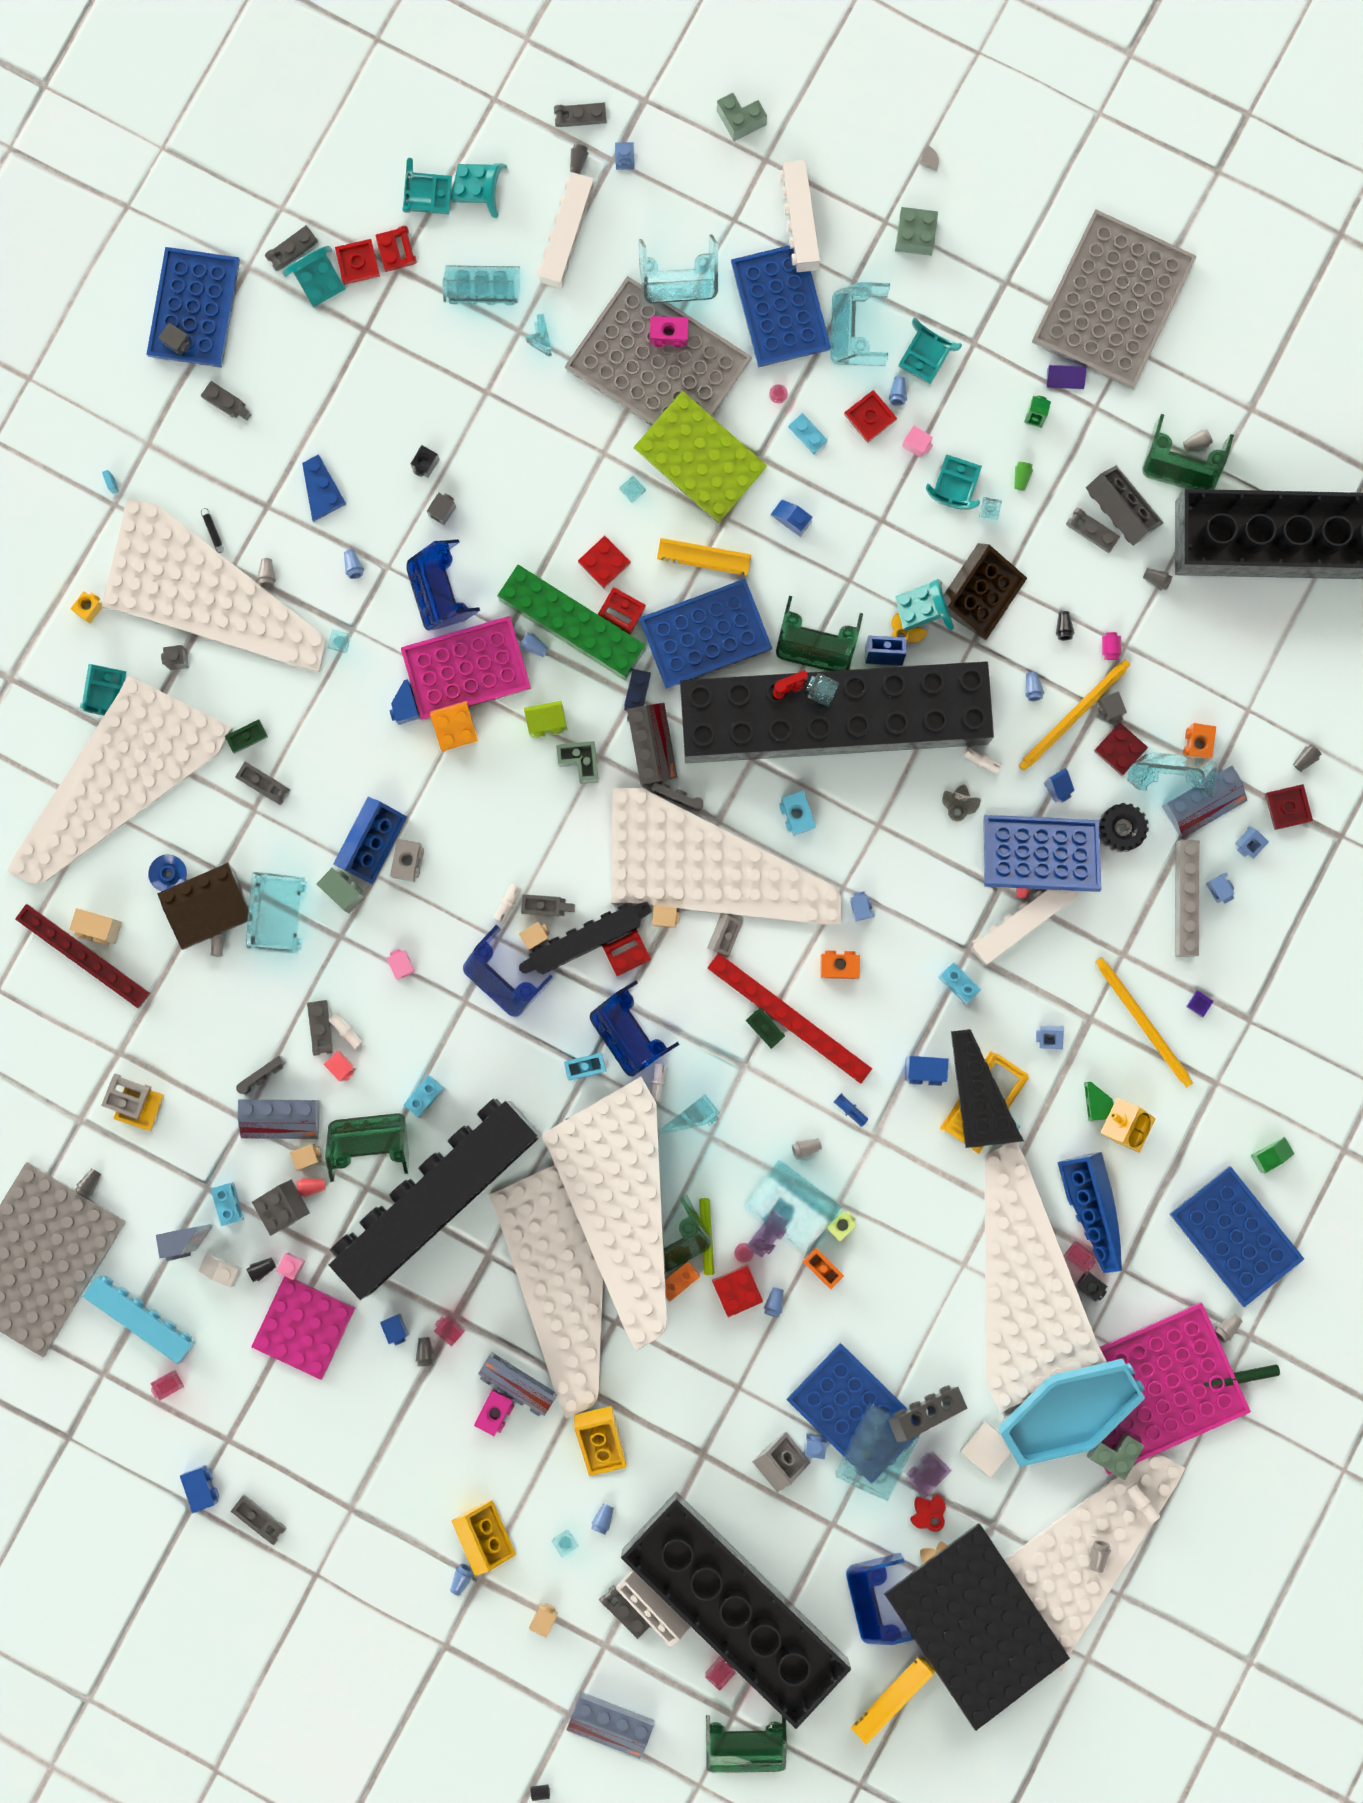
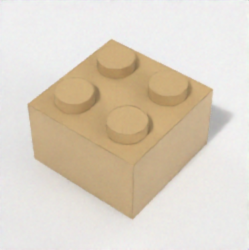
M76 908L69 930L75 932L74 936L91 940V937H93L92 941L109 946V943L116 944L122 922Z

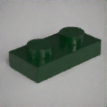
M258 719L226 735L225 738L235 754L268 738V735Z
M761 1008L757 1009L745 1020L770 1049L785 1037Z

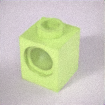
M841 1211L826 1228L841 1242L857 1226L854 1223L856 1219L848 1211L846 1213ZM841 1219L847 1221L848 1225L845 1230H839L837 1227V1223Z

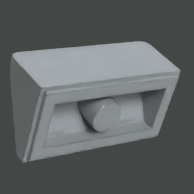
M722 913L707 948L729 957L743 922Z

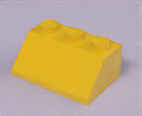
M493 1500L451 1520L474 1575L489 1572L516 1555Z

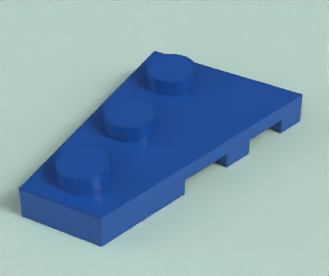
M319 454L302 463L313 522L346 505Z

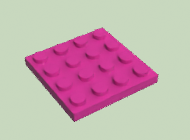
M284 1276L251 1347L322 1380L356 1307L296 1279L292 1280Z

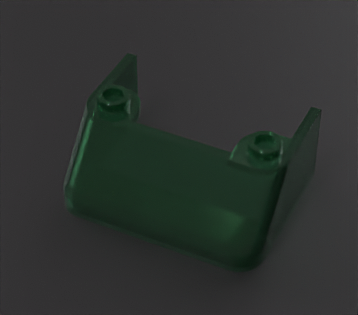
M1160 414L1154 424L1143 462V474L1147 478L1185 489H1215L1227 462L1234 435L1230 434L1223 443L1222 450H1213L1208 455L1207 460L1203 461L1170 451L1172 446L1171 438L1164 433H1160L1164 414Z
M789 595L776 647L777 657L785 661L826 671L849 670L860 632L863 613H859L856 627L843 626L840 628L838 635L801 627L802 617L795 612L789 611L793 596Z
M395 1113L339 1119L332 1121L328 1125L325 1160L330 1182H334L335 1169L346 1168L350 1165L352 1157L389 1153L392 1161L402 1162L404 1174H408L409 1147L406 1120L403 1114Z
M687 1194L680 1198L688 1214V1217L679 1224V1231L683 1238L664 1248L665 1273L707 1251L711 1246V1237Z
M706 1715L707 1771L712 1773L780 1772L786 1769L787 1734L786 1719L783 1716L781 1723L776 1721L770 1722L765 1727V1731H726V1728L721 1723L713 1722L710 1724V1715Z

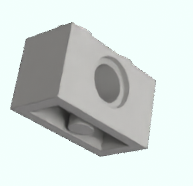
M397 839L390 873L391 878L415 882V878H419L420 867H418L419 859L422 860L424 855V848H422L421 843ZM411 856L413 858L412 863L405 866L403 864L404 858Z

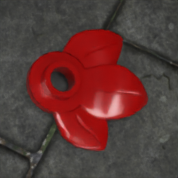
M936 1494L931 1501L923 1497H916L914 1507L917 1514L911 1516V1523L919 1529L928 1528L933 1532L940 1531L945 1524L943 1514L946 1510L942 1497ZM933 1518L938 1519V1523L935 1525L931 1523Z

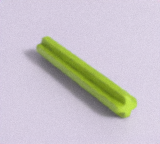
M700 1198L704 1275H714L710 1199Z

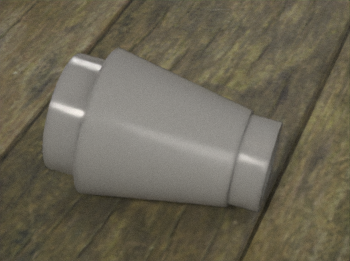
M1206 429L1204 431L1200 430L1183 442L1186 452L1209 447L1213 441L1209 431Z
M270 558L261 559L257 581L261 587H273L274 582H276L273 563Z
M818 1138L796 1141L792 1145L795 1158L801 1160L822 1149Z
M1233 1314L1216 1326L1215 1333L1217 1337L1224 1343L1228 1340L1231 1341L1243 1321L1238 1315Z
M1094 1541V1545L1091 1546L1092 1570L1098 1573L1103 1572L1111 1552L1110 1544L1104 1541Z

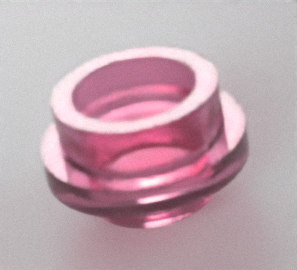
M777 384L770 389L769 397L774 403H783L788 397V391L785 386Z
M740 1243L736 1246L734 1255L738 1261L745 1263L753 1258L754 1251L751 1245Z

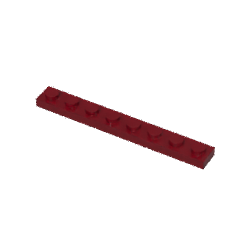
M25 904L16 916V921L139 1009L151 994L29 904Z

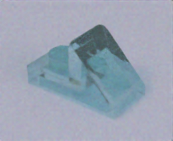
M544 314L536 315L537 322H534L536 334L525 336L526 342L545 355L552 356Z

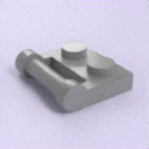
M114 1073L101 1106L139 1119L152 1087L146 1084L143 1086ZM117 1085H121L141 1094L137 1098L115 1089Z

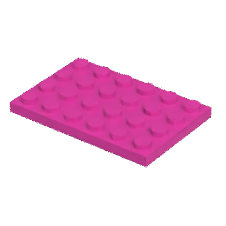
M510 616L401 647L422 721L431 718V711L465 701L471 707L531 689Z

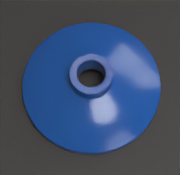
M170 854L161 855L149 867V881L155 889L164 891L186 881V866L177 856ZM168 871L172 872V876L170 878H167L166 873Z

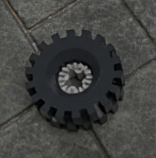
M1125 803L1116 804L1102 814V818L1099 820L1100 840L1103 839V844L1105 846L1108 845L1110 850H1117L1120 853L1123 851L1129 852L1140 846L1146 839V833L1149 832V827H1147L1149 822L1148 819L1145 820L1144 816L1146 815L1144 812L1141 813L1139 811L1140 808L1138 806L1135 808L1133 807L1134 804L1130 803L1128 805ZM1124 823L1126 824L1125 828H1127V831L1121 833L1118 825L1121 826Z

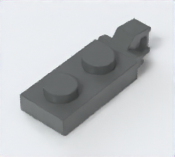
M210 381L200 395L204 400L232 418H237L239 415L248 421L251 417L250 411L244 408L246 404L213 381Z
M522 895L521 914L560 917L565 916V912H575V904L566 903V899L561 897Z

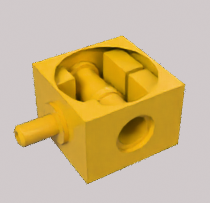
M1117 1098L1101 1130V1134L1121 1146L1140 1153L1156 1118L1142 1108Z

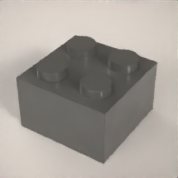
M292 1179L276 1186L252 1201L270 1236L310 1214Z

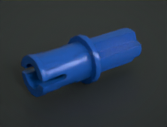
M842 1093L834 1100L833 1103L846 1113L845 1116L848 1115L860 1127L866 1124L868 1118L855 1107L856 1104L853 1105Z

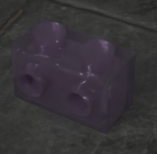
M772 1210L751 1237L747 1247L761 1258L766 1253L769 1255L776 1246L773 1244L776 1239L781 1240L787 1232L785 1227L788 1221Z
M934 1451L931 1453L927 1452L920 1459L921 1463L917 1467L913 1466L906 1474L908 1476L906 1481L924 1499L952 1471Z

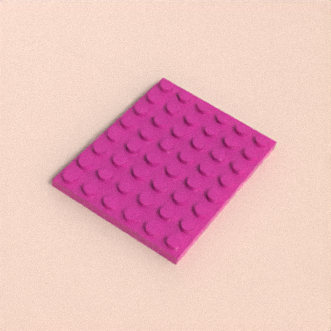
M1201 1302L1100 1346L1107 1362L1123 1359L1125 1364L1130 1363L1135 1372L1132 1375L1135 1381L1140 1380L1145 1389L1142 1391L1145 1399L1101 1441L1114 1449L1123 1432L1144 1445V1448L1135 1463L1251 1412L1237 1380H1233L1234 1385L1225 1386L1224 1379L1230 1377L1234 1379L1236 1377ZM1222 1380L1223 1384L1211 1386V1381ZM1209 1382V1386L1205 1387L1204 1383ZM1105 1469L1107 1475L1113 1474L1112 1472Z

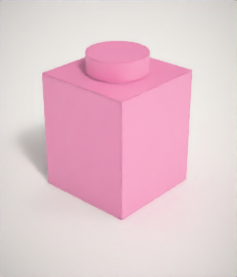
M913 426L903 441L902 447L921 458L924 453L928 454L931 450L933 437Z
M397 949L390 953V957H387L397 980L415 973V969L405 950Z
M289 1252L285 1253L276 1272L295 1280L298 1278L305 1260Z

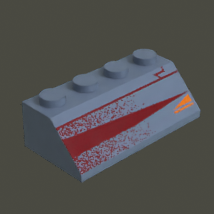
M1232 765L1169 801L1162 807L1179 836L1183 839L1248 800L1243 782Z
M238 1099L240 1137L252 1139H319V1100Z
M208 1224L157 1234L156 1241L159 1259L166 1258V1261L191 1256L190 1252L197 1250L211 1230L212 1225Z
M493 1352L488 1356L478 1373L483 1382L488 1385L493 1383L497 1386V1390L500 1393L512 1395L516 1403L522 1406L526 1404L531 1407L530 1411L537 1416L541 1414L545 1416L557 1397L555 1391Z
M580 1691L566 1730L640 1759L653 1730L654 1720Z

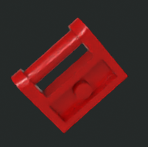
M401 226L395 230L375 235L385 272L417 263L409 241L407 226ZM398 237H401L406 254L405 259L400 257L396 242Z
M613 587L598 615L631 635L646 605ZM610 607L631 619L630 623L627 624L607 612L608 608Z
M806 670L777 681L774 686L773 696L776 699H782L786 692L791 690L797 692L805 688L804 685L808 680Z
M637 929L632 930L631 934L610 944L602 945L617 977L651 960ZM634 940L636 941V946L613 957L611 951Z

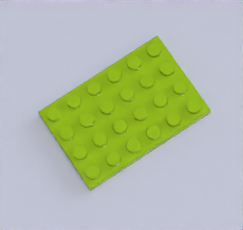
M681 391L633 447L637 453L717 523L724 518L767 467L762 460L684 391Z

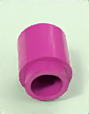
M1107 632L1106 636H1102V655H1104V660H1119V655H1121V636H1117V632Z

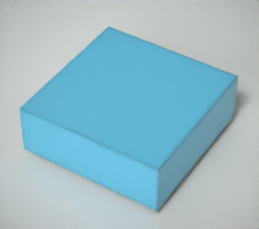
M109 470L103 471L102 475L108 490L112 494L119 492L113 474Z

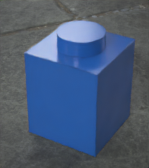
M400 1313L380 1322L388 1344L394 1342L396 1346L406 1341L405 1337L409 1333Z

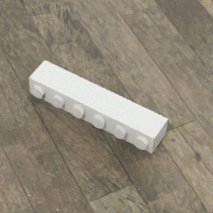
M806 161L783 162V170H780V181L784 182L785 186L782 187L783 199L786 198L787 203L784 204L785 215H789L787 231L791 232L792 236L789 237L790 249L794 250V254H791L792 265H796L797 272L819 270L820 258Z
M573 172L571 177L567 178L565 183L566 193L565 196H561L559 202L560 212H556L554 217L555 227L554 230H550L548 236L550 243L543 251V265L540 264L537 270L540 283L562 289L593 192L594 178Z
M1041 889L1033 895L1035 898L1030 903L1025 901L1018 907L1020 911L1016 914L1009 913L1003 918L1004 923L1000 926L996 923L988 929L989 934L984 938L980 935L973 940L974 945L970 948L985 966L1075 899L1078 894L1075 891L1046 890L1044 892Z

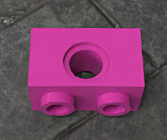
M651 316L650 345L655 347L672 345L675 348L688 346V317ZM667 330H672L674 334L671 336H667L664 334V332Z
M493 1388L473 1426L492 1436H495L497 1432L501 1433L506 1424L503 1422L505 1415L510 1416L515 1406L512 1404L514 1398L504 1395ZM491 1409H499L501 1416L498 1418L492 1417L490 1414Z

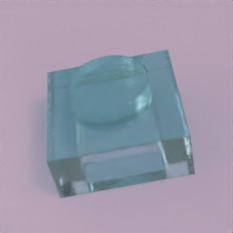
M634 476L619 487V490L631 503L646 491L644 486Z
M983 497L979 517L998 520L1002 500Z
M332 629L327 648L347 653L351 634Z
M569 1529L551 1540L561 1557L579 1547Z

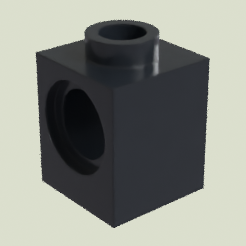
M421 445L410 463L413 469L412 472L419 477L425 476L429 478L440 460L438 454ZM422 460L429 461L426 466L419 465Z
M1085 1271L1075 1284L1076 1288L1095 1302L1097 1300L1100 1301L1107 1293L1105 1289L1108 1286L1089 1271ZM1091 1282H1095L1097 1289L1095 1292L1090 1293L1088 1285Z

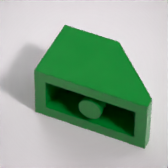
M1033 396L1024 423L1042 428L1048 416L1051 401L1047 400L1044 396Z
M1084 1082L1088 1121L1107 1119L1114 1105L1113 1099L1092 1082Z
M1283 1137L1252 1154L1251 1157L1258 1170L1262 1173H1267L1287 1161L1294 1155V1152L1287 1139Z

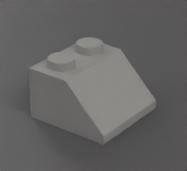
M787 1432L772 1442L752 1461L777 1493L791 1485L811 1463Z

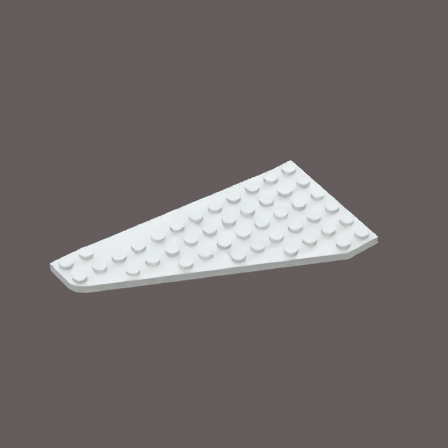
M127 498L102 608L128 613L289 665L320 672L326 645L323 636L315 628L263 587L259 586V584L160 506L154 503Z
M128 675L117 697L15 853L7 872L33 884L48 881L219 755L226 741L225 736L230 733L232 727Z
M612 788L611 903L640 904L647 901L649 905L676 907L814 924H841V896L833 885L643 788Z
M642 1077L541 1134L624 1329L636 1351L660 1338L667 1328L657 1103Z
M1017 1142L1009 1143L994 1150L985 1161L986 1385L1000 1413L1024 1402L1048 1377L1054 1374L1107 1362L1096 1341L1027 1161Z
M553 1165L490 1194L489 1197L497 1213L547 1369L557 1394L558 1402L567 1419L592 1407L599 1396L603 1277L557 1168Z
M1161 1454L1153 1455L1135 1463L1125 1480L1116 1476L1004 1559L1068 1656H1070L1152 1525L1143 1512L1137 1509V1504L1126 1491L1127 1488L1136 1483L1145 1497H1149L1151 1505L1159 1514L1185 1470V1467ZM1094 1541H1104L1110 1544L1111 1552L1102 1573L1092 1570L1091 1546L1094 1545ZM1066 1662L1056 1670L1062 1672Z

